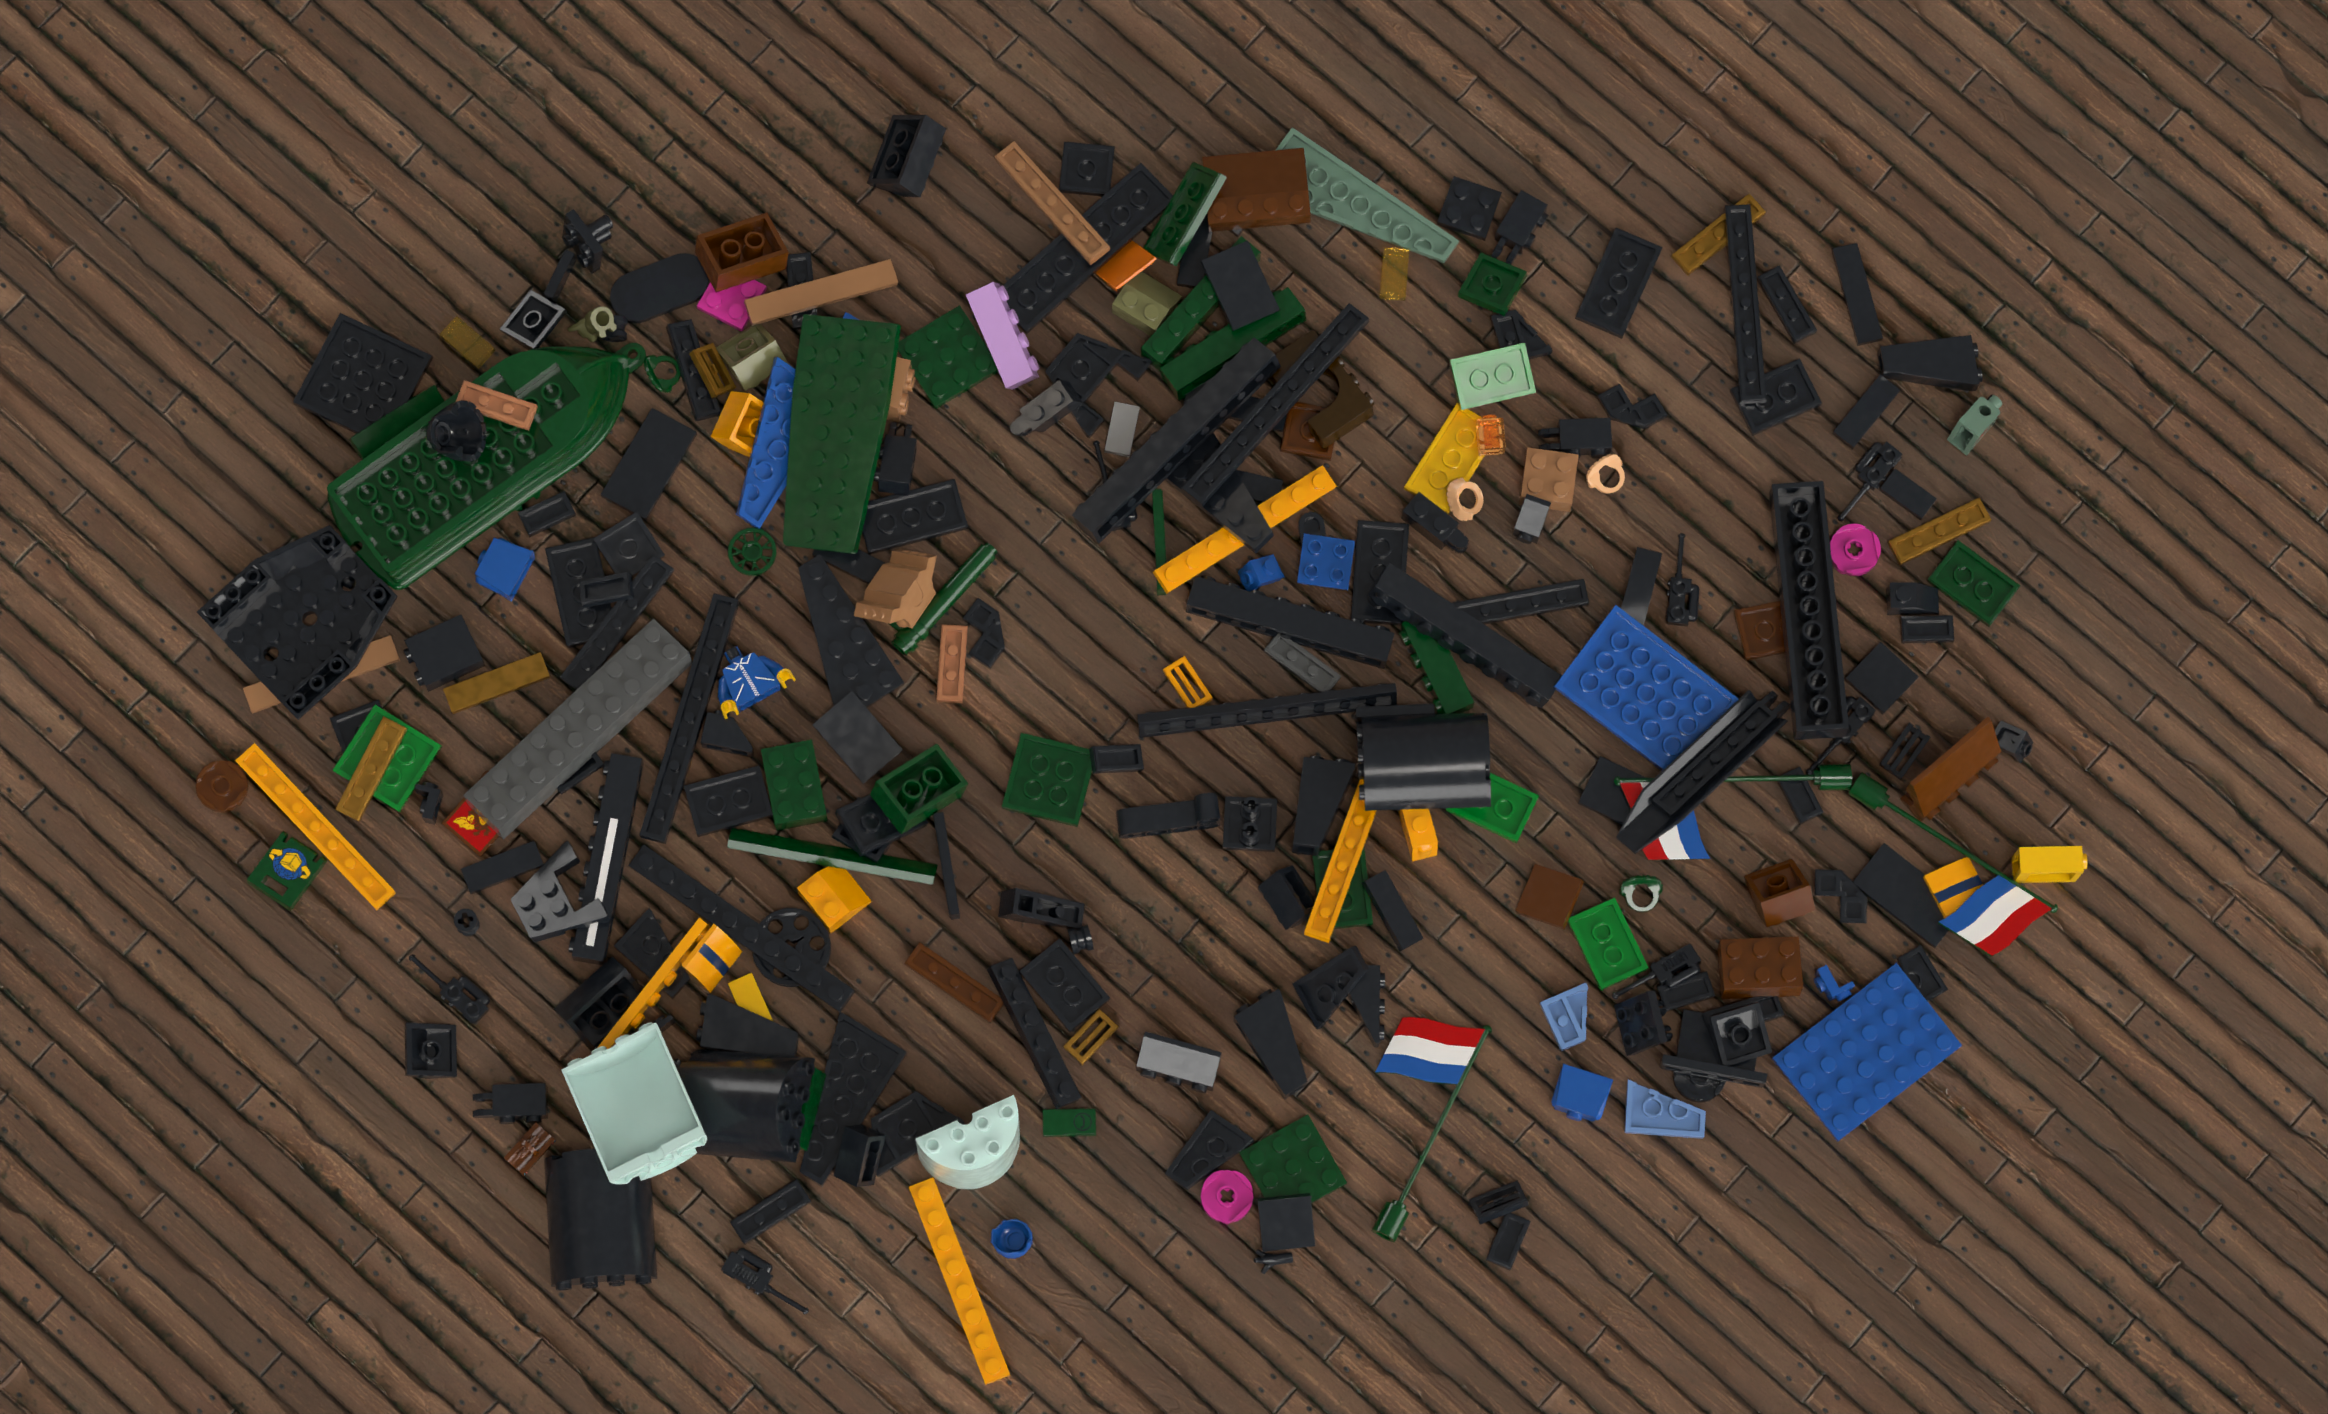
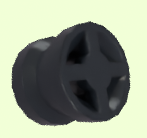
M613 315L617 329L614 332L605 330L606 337H602V339L608 342L626 341L627 333L625 332V327L628 325V318Z
M1088 924L1083 925L1081 929L1077 930L1073 928L1067 929L1074 955L1079 954L1080 950H1094Z

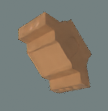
M901 548L893 550L890 562L881 566L866 588L864 600L856 603L854 616L889 624L896 622L899 627H909L912 629L936 595L932 576L937 555Z

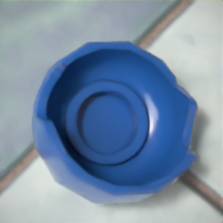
M1018 1219L1002 1220L991 1231V1243L998 1254L1007 1259H1016L1025 1255L1033 1243V1235L1028 1225Z

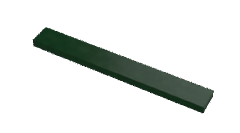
M732 828L727 848L931 885L934 883L938 867L937 864L883 855L875 863L864 856L860 857L852 849Z

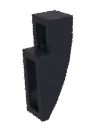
M1637 546L1621 609L1644 626L1662 553Z

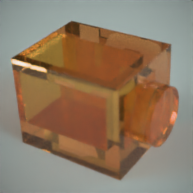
M1485 415L1481 419H1477L1478 456L1504 454L1506 444L1503 418H1497L1496 415Z

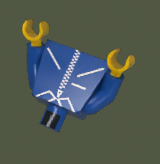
M738 646L727 650L724 655L730 665L722 669L723 676L719 679L718 700L725 719H728L727 713L730 711H734L738 715L743 710L780 691V684L784 689L787 688L785 681L788 679L796 681L795 677L789 669H784L779 663L764 655L757 656L753 652L743 657Z

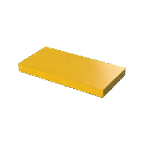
M1456 403L1404 486V490L1414 496L1420 492L1449 514L1450 507L1447 501L1448 485L1459 478L1469 482L1486 453H1479V447L1491 446L1490 444L1478 442V430L1499 427L1469 409L1460 410L1459 403ZM1488 434L1489 439H1496V437H1491L1490 434Z

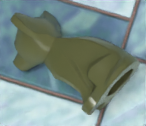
M596 307L590 310L585 315V318L569 326L567 329L569 332L577 330L582 338L595 342L597 336L600 338L606 337L605 330L614 332L617 329V325L614 323V316L609 308Z

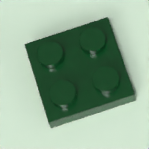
M1480 253L1460 288L1458 297L1505 316L1527 277V271Z

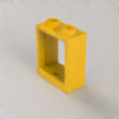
M2082 846L2019 847L2012 856V875L2014 881L2018 883L2076 882L2081 874H2083L2084 869H2087V854L2083 853Z

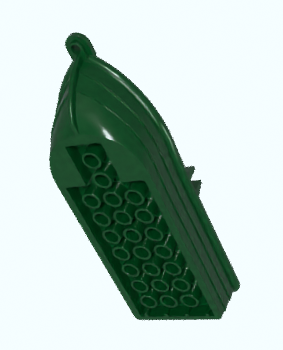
M629 343L615 353L589 347H543L520 352L500 361L471 383L536 404L538 408L529 431L483 415V423L486 426V445L484 451L480 452L482 455L477 460L464 462L439 454L426 439L428 422L443 408L456 402L460 392L458 391L328 484L327 499L343 539L350 548L354 547L357 543L362 544V549L357 551L356 555L388 586L394 590L407 588L514 510L522 511L521 505L532 497L536 500L539 499L542 490L581 464L601 445L621 412L627 393L629 374L644 364V359L647 356L645 349L638 343ZM632 353L638 354L634 359L629 358Z

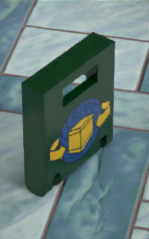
M283 831L250 874L247 883L291 911L322 870L327 859L322 856L315 863L314 861L318 857V853L293 837L287 843H284L288 834ZM267 876L287 888L283 896L264 885L268 880Z

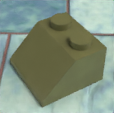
M1140 272L1124 285L1112 303V313L1147 335L1152 336L1172 314L1183 296L1147 274Z
M761 324L751 325L716 347L722 361L736 382L745 391L756 387L763 379L770 376L774 357H779L788 364L776 340Z

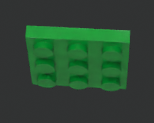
M374 705L334 767L333 772L350 782L383 716L406 727L408 730L373 795L400 813L415 790V785L419 784L442 746L382 708Z

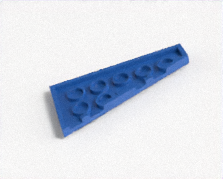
M774 357L736 512L737 516L758 529L762 526L787 485L792 393L796 369L779 357Z

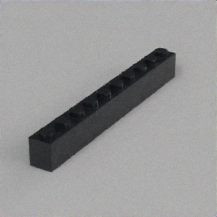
M1255 337L1249 343L1243 345L1239 353L1231 361L1226 362L1213 378L1207 380L1197 394L1190 397L1176 414L1169 417L1167 423L1162 428L1154 432L1140 449L1132 453L1127 462L1117 468L1103 485L1095 489L1093 495L1076 508L1072 516L1078 527L1098 544L1102 542L1281 367L1276 355Z

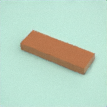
M465 380L456 400L470 401L477 406L476 409H479L482 415L528 431L538 408L536 404Z
M942 624L937 702L963 704L968 626Z

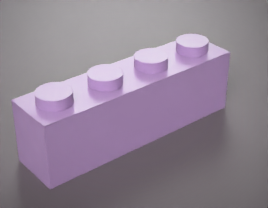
M992 282L966 294L1005 387L1013 390L1038 378L1037 370H1039V365L1033 355L1030 356L1027 350L1029 346L1028 339L1018 329L1017 323H1019V319L1014 309L1010 310L1007 300H1009V295L1005 287Z

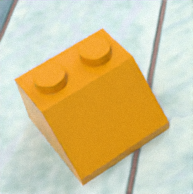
M731 391L710 437L728 449L750 457L763 402L750 393Z
M828 866L816 872L797 887L800 897L816 917L820 919L830 934L872 902L846 869Z

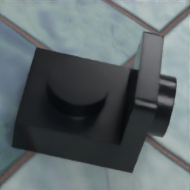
M2000 721L1995 729L2001 751L2012 755L2016 762L2022 763L2023 759L2031 753L2033 747L2031 737L2027 731Z
M423 782V785L416 784L414 788L416 793L428 797L422 800L420 814H423L422 818L425 823L435 825L443 793L436 784Z

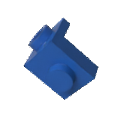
M1274 554L1251 560L1238 571L1241 583L1246 591L1250 592L1284 578Z
M1827 965L1817 969L1814 974L1816 976L1814 983L1821 993H1825L1829 1002L1834 999L1840 1002L1852 995L1850 991L1855 987L1853 981L1839 988Z

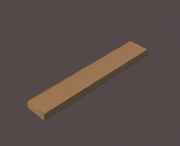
M1015 141L994 156L999 165L1090 265L1110 250V246Z
M888 259L745 299L744 304L753 326L898 285V279L892 261Z
M389 635L371 642L358 666L342 681L400 661L392 636ZM262 682L243 688L252 714L281 704Z

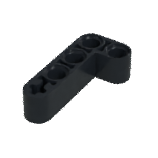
M1217 793L1199 794L1194 796V800L1132 807L1116 811L1119 838L1122 839L1211 829L1220 826L1221 821Z

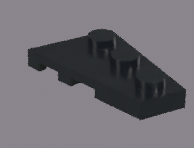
M650 907L614 945L616 950L650 980L673 952L672 946ZM682 964L675 972L678 975L669 987L665 985L662 989L672 999L690 981Z
M1210 1110L1165 1172V1175L1188 1190L1252 1144L1254 1139Z

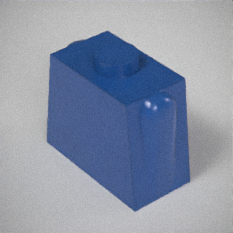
M494 538L488 550H483L478 558L477 564L479 566L475 572V580L479 585L512 602L536 558L534 552L517 546L503 538Z
M1563 1064L1551 1104L1555 1110L1567 1113L1566 1117L1569 1119L1581 1121L1583 1118L1592 1122L1599 1120L1603 1115L1613 1079Z

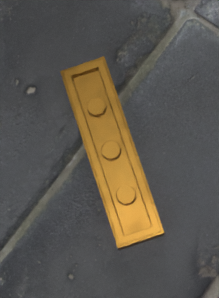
M1749 193L1735 205L1751 204L1753 225L1765 215L1766 211ZM1725 213L1672 254L1671 258L1687 276L1727 245Z
M1979 497L1888 541V545L1900 566L1991 522L1992 519Z
M539 652L446 687L443 690L451 712L455 714L550 678L542 654Z
M383 716L335 810L360 822L408 730L406 727Z

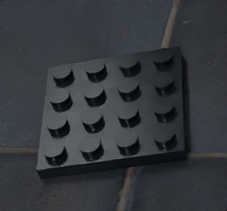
M340 313L293 403L357 434L413 397L433 357Z

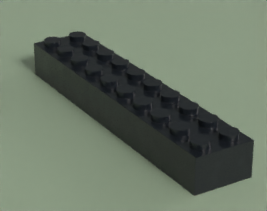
M1824 481L1772 484L1769 499L1794 740L1846 737L1849 723Z

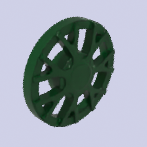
M743 529L735 534L729 543L728 556L730 563L741 574L748 576L761 575L768 571L776 560V544L773 538L762 529ZM753 533L754 541L747 542L745 534ZM762 536H765L768 541L761 547L758 541ZM737 540L744 544L742 550L733 547ZM763 550H773L772 557L763 556ZM742 554L744 559L735 563L733 556ZM760 559L766 563V566L762 569H759L756 564ZM746 562L753 563L751 571L744 570Z

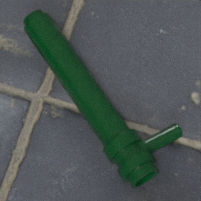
M988 542L984 545L981 544L939 589L912 629L909 627H899L896 622L889 624L897 630L894 640L891 642L893 646L905 656L909 652L913 653L918 648L917 644L920 641L923 642L929 636L931 628L996 559L997 550Z

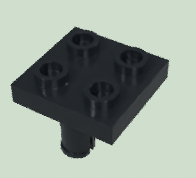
M574 209L565 214L562 239L568 248L574 249L580 265L583 268L587 267L591 274L598 271L601 267L603 248L600 244L611 239L612 235L609 230L613 228V223L606 214L589 225L582 221Z
M1225 796L1223 849L1275 852L1277 799L1255 798L1252 796Z
M1655 990L1646 991L1614 1005L1626 1056L1636 1055L1662 1043L1670 1042L1673 1037L1672 1033H1666L1671 1031L1670 1026L1664 1025L1662 1017L1666 1014V1008H1659V1006H1664L1665 1003L1662 1000H1657Z

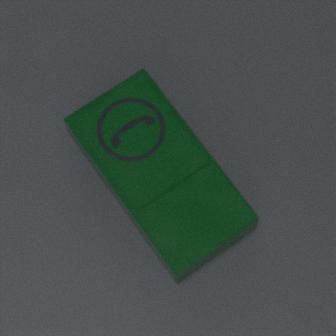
M1096 1109L1043 1110V1137L1096 1136Z

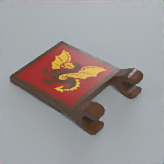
M488 770L485 771V772L482 774V776L479 778V780H480L485 774H487L489 771H488ZM465 798L460 801L442 822L447 829L480 857L499 838V835L468 806Z

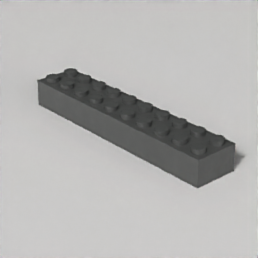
M653 618L463 795L468 806L504 840L557 790L560 784L563 785L589 761L594 752L597 753L692 664L689 652Z

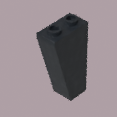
M1971 335L1880 346L1877 353L1880 374L1886 379L1971 392L1976 391L1983 380L1981 367H1977L1975 359L1978 358L1977 343H1973Z
M1320 756L1303 758L1292 853L1312 856L1319 855L1353 780L1356 763H1350L1346 759L1325 760Z
M1269 989L1257 997L1259 1001L1250 1006L1247 1003L1235 1011L1237 1015L1234 1016L1233 1021L1285 1100L1306 1087L1308 1081L1282 994L1279 989L1274 992Z
M707 994V1000L702 999L700 1015L704 1016L703 1026H698L696 1041L700 1042L701 1048L784 1056L797 1055L798 1032L715 995Z

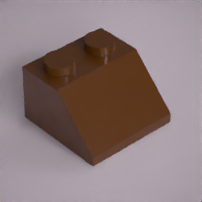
M1793 859L1744 876L1757 913L1766 927L1779 925L1784 921L1804 916L1806 913L1815 910L1810 885Z

